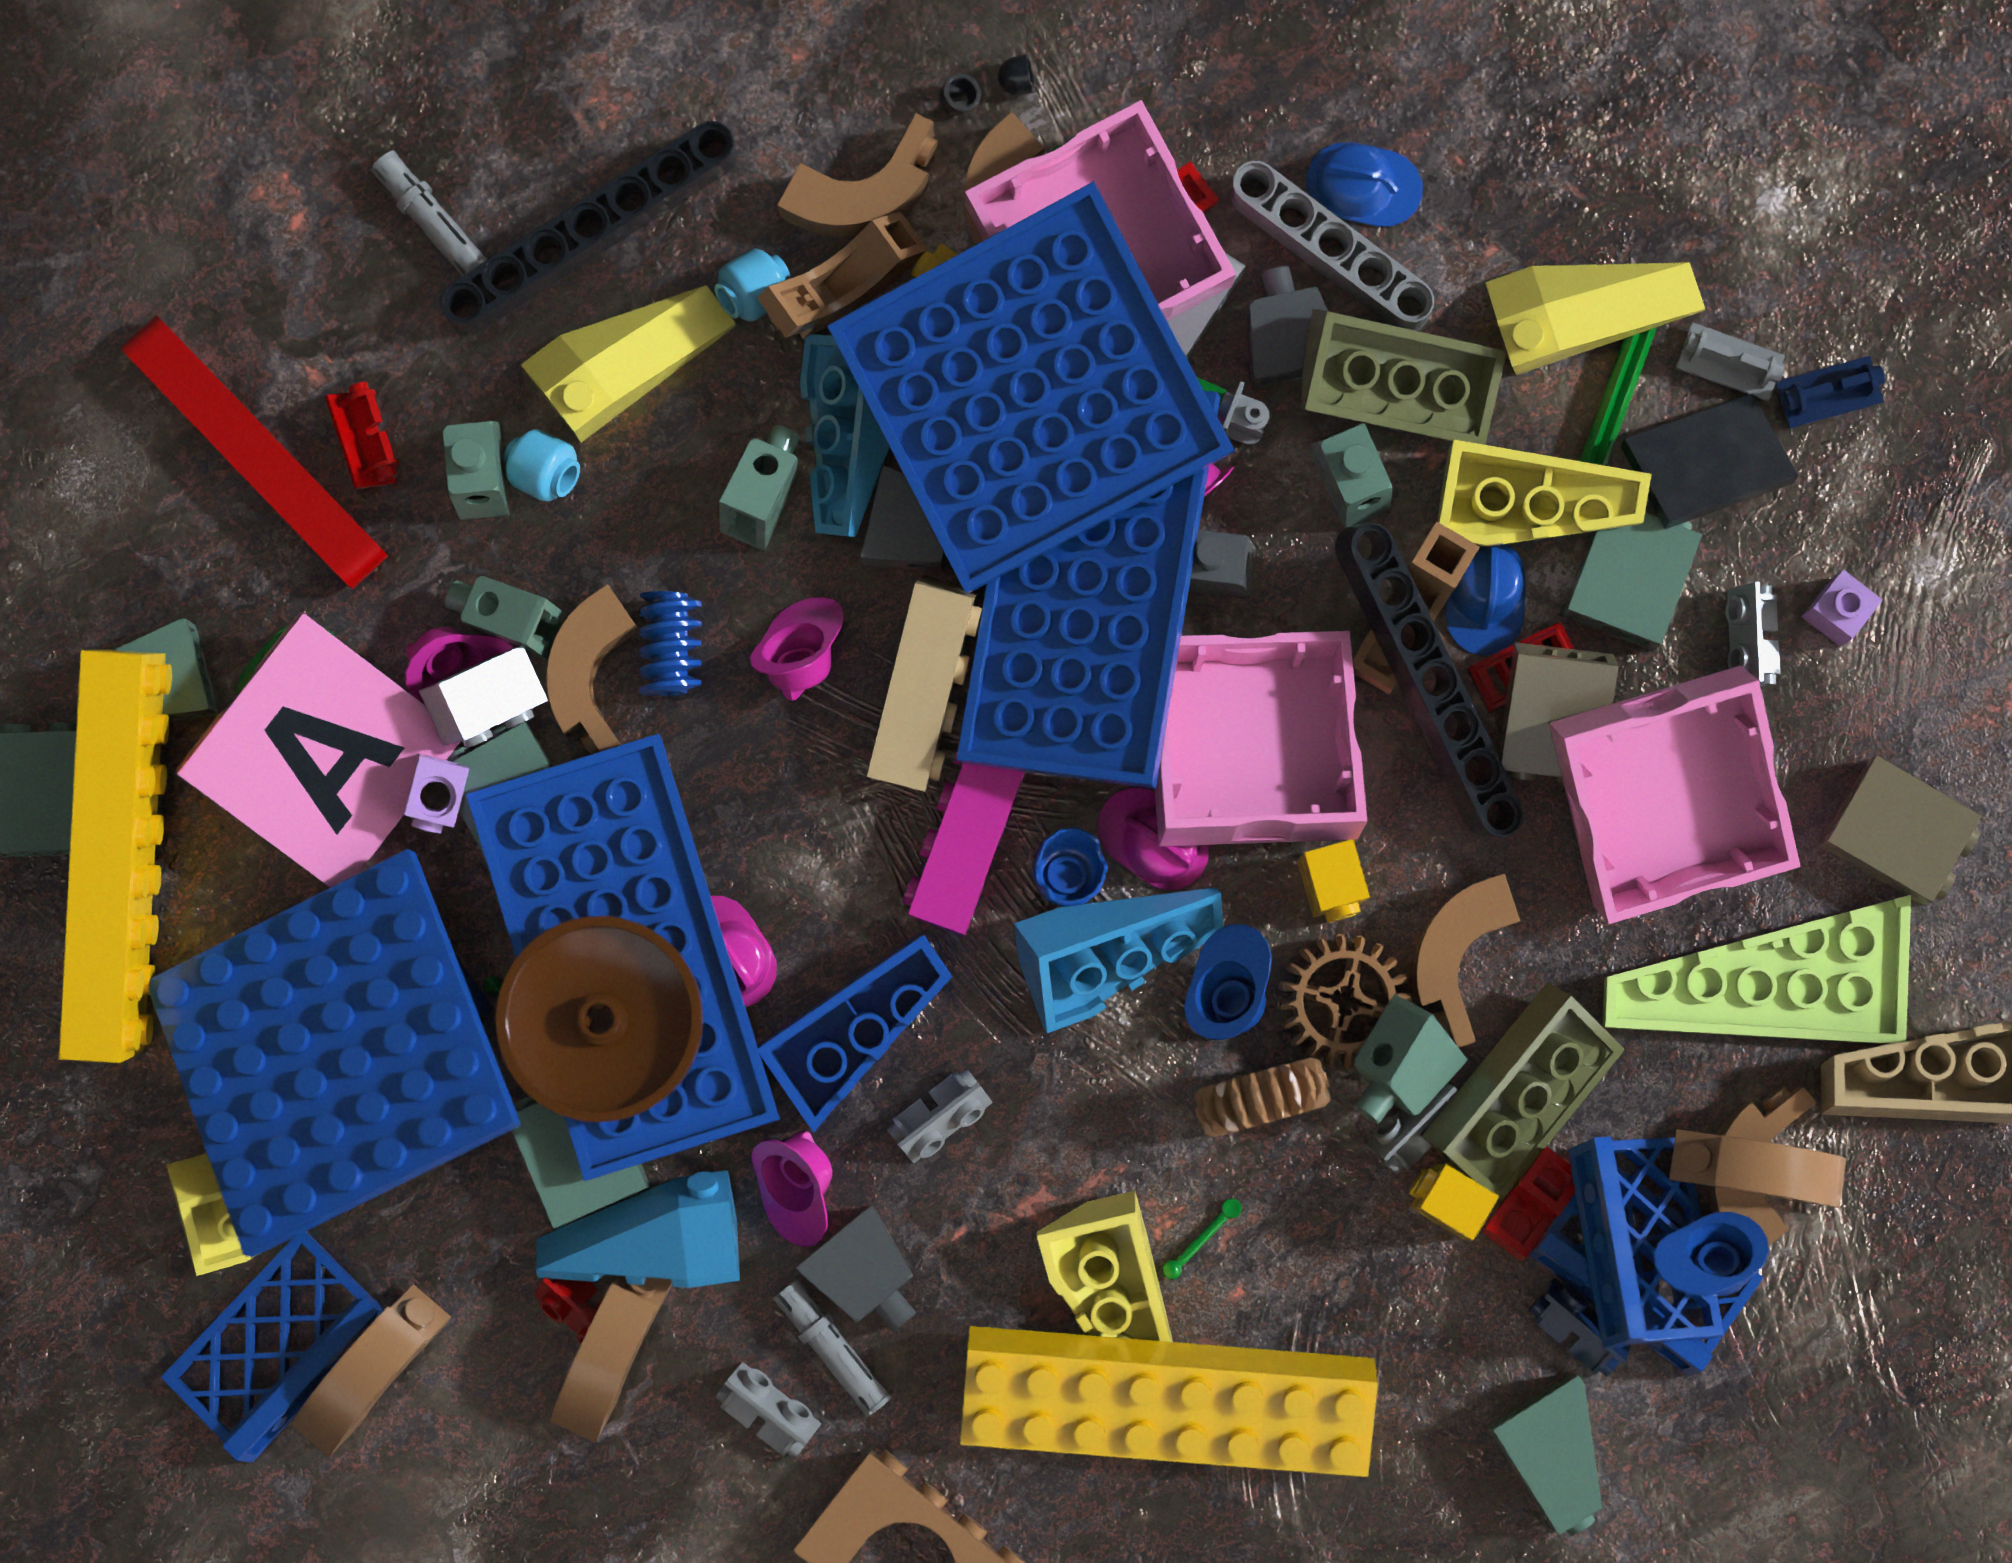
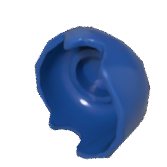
M1078 827L1056 830L1040 843L1033 855L1032 876L1038 891L1045 900H1049L1053 905L1060 907L1081 905L1091 900L1100 893L1108 870V864L1100 848V840L1095 835Z

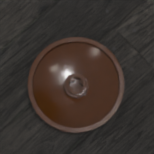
M588 916L573 919L550 928L535 938L518 955L511 965L499 993L496 1011V1032L503 1059L510 1073L521 1088L536 1102L559 1115L571 1119L588 1122H613L639 1115L653 1108L666 1099L681 1084L692 1067L700 1047L703 1033V1005L697 981L690 967L675 947L653 930L627 919L611 916Z

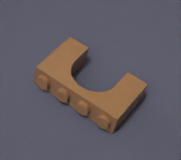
M872 1450L869 1451L793 1550L808 1563H849L873 1533L891 1524L908 1522L920 1524L937 1533L948 1545L955 1563H1027L1007 1546L1003 1545L1000 1551L987 1543L983 1539L988 1533L987 1530L964 1513L960 1519H957L943 1507L948 1501L947 1498L930 1484L924 1481L920 1487H917L904 1476V1473L908 1470L907 1466L886 1450L880 1456Z

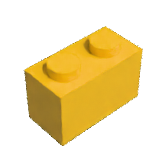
M1353 839L1304 852L1297 860L1313 918L1325 915L1327 923H1332L1353 917L1356 913L1361 912L1359 905L1368 900L1370 895Z
M1435 1164L1432 1169L1423 1168L1408 1193L1415 1197L1409 1208L1457 1237L1466 1240H1474L1499 1198L1492 1191L1447 1164Z

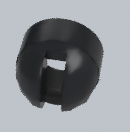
M1028 54L1011 57L1005 60L999 68L998 81L1001 87L1011 95L1021 96L1035 93L1034 74Z
M963 73L954 74L943 83L939 92V101L942 109L949 115L954 116L970 113L979 104L981 99V90L977 81ZM964 95L968 97V101L953 102L951 99Z

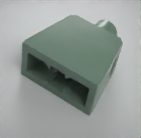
M486 421L443 426L448 492L459 519L463 521L510 516L501 423ZM470 496H486V498L483 499H469Z
M1364 423L1353 425L1308 444L1309 451L1344 529L1390 512L1392 484ZM1369 499H1374L1366 504L1361 505L1363 502Z
M774 425L766 442L754 438L750 440L719 501L721 533L765 551L797 479L798 458L793 453L799 443L800 436L796 432L781 425Z
M479 575L476 578L473 586L458 580L454 581L445 599L446 608L461 613L460 621L481 635L500 638L514 648L523 645L527 654L547 662L555 637L564 621L568 618L566 613L546 598L483 575Z
M186 618L176 620L115 649L166 653L165 664H170L172 667V686L170 693L163 696L162 714H167L169 721L219 715L196 625Z
M1394 994L1355 1058L1354 1067L1368 1082L1369 1086L1355 1103L1354 1108L1375 1124L1380 1123L1392 1105L1411 1115L1420 1114L1468 1059L1431 1013Z

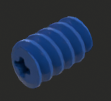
M672 591L640 593L641 599L653 604L644 606L639 610L640 618L652 622V624L639 629V636L653 643L642 646L639 649V656L653 663L639 668V676L653 683L640 687L639 694L659 697L685 695L687 690L702 685V680L688 675V670L702 666L701 660L688 656V650L702 646L701 640L688 636L689 630L702 626V621L688 616V611L702 607V601L688 597V594Z

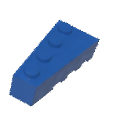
M922 932L757 1044L760 1056L813 1133L839 1102L856 1086V1083L870 1067L889 1049L890 1045L902 1031L911 1024L951 979V973Z

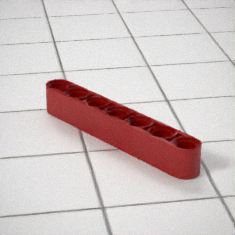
M157 315L152 317L120 347L134 364L352 590L388 557L379 545Z

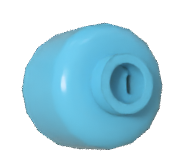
M752 248L719 269L715 294L722 308L732 318L740 317L743 320L753 322L767 314V311L757 297L768 286L790 279V273L779 256H770L763 250Z
M540 429L530 430L521 437L514 438L508 444L504 453L506 477L513 487L541 501L549 502L558 497L566 496L575 486L580 474V465L577 462V454L573 446Z

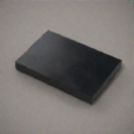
M1754 394L1627 437L1620 446L1633 471L1651 474L1648 499L1664 529L1791 485L1799 476Z

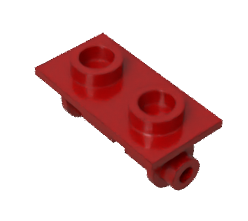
M359 382L349 386L348 393L324 396L354 488L396 483V467L399 466V462L394 457L386 431H379L378 424L383 422L375 399V390L369 389L367 382Z
M545 1277L534 1294L539 1300L541 1310L553 1321L558 1323L563 1321L577 1334L576 1339L580 1345L603 1301L602 1299L594 1309L587 1304L589 1299L598 1290L589 1281L547 1279Z

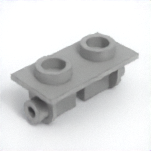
M1692 322L1676 369L1748 395L1754 394L1756 398L1769 402L1775 383L1780 381L1785 365L1782 363L1785 355Z
M1240 381L1235 395L1225 392L1217 417L1228 438L1246 445H1252L1259 442L1264 434L1265 425L1269 420V410L1261 401L1242 395L1245 383Z
M1760 582L1727 589L1728 601L1725 613L1729 622L1730 650L1727 659L1729 669L1742 666L1759 680L1760 686L1776 685V676L1781 675L1779 641L1763 640V632L1778 631V596L1772 595V586H1760Z
M967 1068L960 1074L955 1070L928 1092L938 1104L931 1112L923 1101L919 1099L892 1119L895 1124L887 1130L913 1164L920 1158H927L938 1152L944 1145L946 1138L960 1127H968L982 1117L985 1108L993 1103Z
M1447 1083L1420 1114L1411 1115L1400 1109L1394 1116L1387 1117L1376 1127L1374 1136L1365 1145L1384 1159L1383 1162L1396 1175L1402 1169L1408 1171L1432 1147L1421 1137V1133L1430 1127L1456 1095L1457 1089L1450 1083Z
M743 1362L715 1396V1398L723 1403L720 1408L746 1428H749L758 1416L764 1419L766 1423L756 1435L783 1457L788 1454L795 1459L822 1424L813 1417L807 1406L797 1400L788 1398L773 1386L772 1381L766 1374L760 1370L751 1369Z

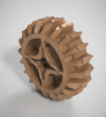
M1337 934L1335 936V950L1332 951L1329 950L1324 938L1317 939L1315 946L1319 956L1315 958L1308 949L1302 948L1298 955L1306 966L1302 969L1297 964L1290 962L1285 967V970L1290 975L1297 978L1295 983L1289 981H1280L1278 983L1279 990L1292 993L1291 1000H1281L1276 1003L1277 1010L1285 1011L1292 1009L1293 1013L1292 1018L1285 1019L1280 1023L1281 1029L1286 1030L1297 1025L1301 1033L1294 1036L1290 1040V1044L1293 1047H1297L1306 1039L1312 1044L1305 1054L1307 1059L1315 1058L1320 1049L1326 1051L1323 1065L1327 1068L1333 1067L1336 1054H1342L1344 1069H1353V1053H1359L1368 1037L1356 1043H1342L1344 1032L1347 1031L1350 1020L1354 1016L1379 1019L1391 998L1396 994L1395 986L1402 985L1408 981L1406 974H1399L1394 978H1391L1388 970L1395 967L1398 963L1395 956L1387 959L1383 964L1376 960L1383 950L1381 944L1376 943L1368 954L1363 953L1362 950L1365 944L1363 936L1358 935L1355 937L1352 950L1346 949L1344 934ZM1333 961H1346L1344 972L1341 974V978L1335 987H1316L1307 984L1311 975L1320 966ZM1361 966L1369 970L1379 982L1384 996V1004L1377 1003L1376 1000L1366 997L1361 992L1359 987ZM1350 977L1348 990H1350L1349 999L1356 1001L1358 1005L1368 1007V1009L1358 1007L1354 1011L1351 1008L1346 1010L1348 1016L1341 1017L1338 1026L1340 1017L1338 1013L1339 1005L1331 1002V999L1321 997L1320 995L1329 997L1333 993L1336 995L1341 994V988L1348 985ZM1411 993L1396 994L1409 1002L1412 1001ZM1304 999L1322 1006L1327 1011L1329 1016L1327 1038L1320 1035L1310 1024L1304 1009Z
M1308 1058L1200 1088L1194 1095L1197 1107L1195 1112L1198 1122L1202 1124L1204 1134L1217 1137L1325 1107L1331 1100L1328 1090L1330 1084L1326 1072H1323L1320 1060Z

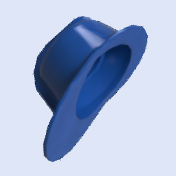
M1346 142L1328 146L1312 159L1306 173V189L1309 196L1340 219L1372 226L1392 227L1405 222L1417 211L1422 199V180L1417 168L1405 156L1391 150L1369 145Z
M1507 544L1488 547L1479 546L1480 548L1458 585L1446 601L1447 629L1455 643L1467 652L1481 656L1496 654L1511 646L1521 633L1525 613L1526 574L1523 561L1517 552Z
M1230 924L1218 929L1206 940L1199 954L1184 1005L1186 1020L1198 1035L1208 1040H1225L1250 1030L1259 1022L1264 1014L1266 1005L1265 990L1271 972L1272 955L1269 944L1260 931L1246 924Z
M1715 1212L1670 1233L1659 1241L1654 1252L1655 1269L1663 1281L1673 1289L1694 1296H1726L1739 1291L1764 1266L1769 1254L1768 1238L1761 1226L1748 1216L1735 1212Z

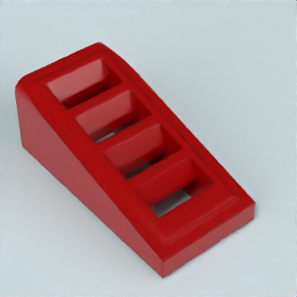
M1561 622L1555 623L1517 642L1544 646L1543 643L1550 640L1553 647L1574 649ZM1514 644L1467 668L1489 713L1505 705L1506 693L1499 696L1487 670L1495 667L1507 690L1510 670L1505 661L1512 658Z

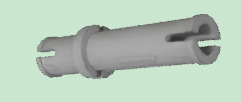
M395 151L387 152L373 164V168L370 171L396 199V207L403 215L409 214L461 276L488 260L468 239L467 235L448 213L436 202V199L431 195L432 188L427 182H420L405 166V163Z
M798 1278L772 1298L800 1332L798 1338L803 1345L808 1342L845 1391L853 1398L866 1418L892 1398L833 1325L834 1317L829 1311L827 1313L822 1311Z

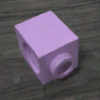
M1843 569L1827 582L1801 617L1841 647L1856 636L1883 599Z
M419 753L404 809L405 816L413 817L411 826L435 833H441L443 825L454 828L469 772L467 765ZM438 781L449 788L450 798L443 807L431 809L422 803L420 793L422 788L429 782Z

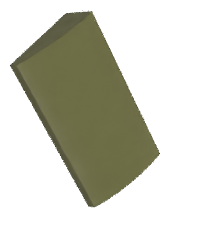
M1313 309L1303 364L1301 409L1450 441L1455 439L1486 445L1507 351Z
M1547 982L1421 1137L1463 1175L1498 1195L1499 1198L1496 1202L1500 1204L1542 1149L1550 1143L1625 1049L1570 994Z

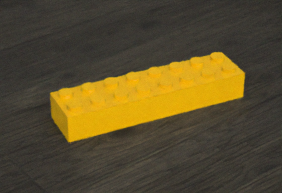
M107 649L81 650L59 1059L121 1063L144 1052V1046L149 1045L152 1040L153 1017L152 1015H146L147 995H150L148 990L150 979L156 976V969L154 965H149L150 945H155L157 942L159 930L158 916L152 915L153 895H158L161 886L160 865H154L155 845L162 843L164 835V818L162 815H157L158 795L164 794L167 782V770L165 765L160 764L161 744L166 745L170 728L169 716L162 713L163 696L170 693L172 686V667L170 664H165L166 653Z
M970 1326L960 1445L1368 1477L1378 1388L1374 1358Z

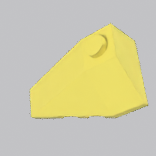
M1690 262L1530 266L1485 282L1516 376L1705 311Z
M705 285L559 335L522 363L521 367L579 442L582 443L734 328L736 322L726 313L718 299Z
M1454 439L1448 450L1440 496L1438 522L1474 544L1484 547L1640 525L1644 522L1651 474Z
M205 1153L167 1164L176 1205L196 1276L247 1262L254 1258L243 1255L208 1154Z
M1135 1190L1085 1202L1037 1231L1036 1236L1049 1282L1057 1294L1062 1295L1076 1315V1321L1084 1333L1087 1332L1091 1336L1173 1342Z

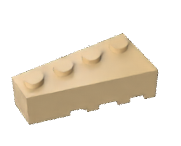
M922 575L915 582L867 777L924 792L929 785L930 779L940 780L946 752L939 751L938 748L942 733H951L955 722L958 704L951 703L955 684L963 685L966 678L970 656L963 655L968 635L975 637L983 609L976 606L980 589H976L968 594L965 593L961 584Z
M2012 1021L1998 1024L1992 1023L1968 1030L1927 1036L1923 1039L1909 1042L1893 1043L1834 1055L1821 1064V1115L2012 1123Z

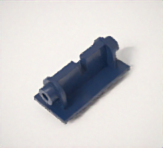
M1870 356L1794 376L1775 383L1789 429L1884 403L1879 386L1885 384L1884 371L1880 365L1873 367Z
M1553 1278L1545 1298L1542 1295L1539 1296L1528 1310L1535 1316L1533 1322L1560 1344L1573 1331L1579 1337L1569 1347L1568 1351L1594 1374L1600 1371L1607 1377L1616 1368L1619 1361L1623 1364L1627 1360L1631 1344L1621 1348L1603 1349L1597 1313L1588 1306L1589 1303L1586 1297L1570 1284L1564 1286L1556 1278Z

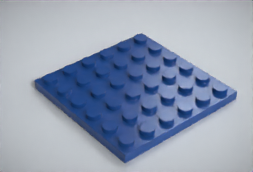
M1094 181L828 325L965 593L968 594L1235 452Z
M409 849L150 979L149 993L240 1247L245 1256L254 1257L521 1125L417 855Z

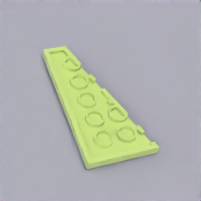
M1911 895L1605 977L1602 1027L1872 1044L1906 1042Z

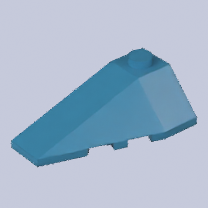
M810 335L805 338L800 389L801 399L809 400L811 425L805 427L806 444L814 445L816 467L810 474L815 533L856 537L888 452L889 444L833 336Z
M1217 887L1059 907L1014 923L1018 961L1046 1033L1095 1016L1107 1008L1103 1001L1126 986L1131 991L1135 990L1145 983L1142 977L1144 974L1164 961L1176 963L1205 944L1212 934L1224 927L1221 892Z
M728 1170L712 1173L699 1172L691 1176L675 1178L537 1238V1277L594 1282L604 1275L626 1276L627 1284L644 1285L647 1277L671 1279L672 1287L681 1288L740 1281L737 1215Z

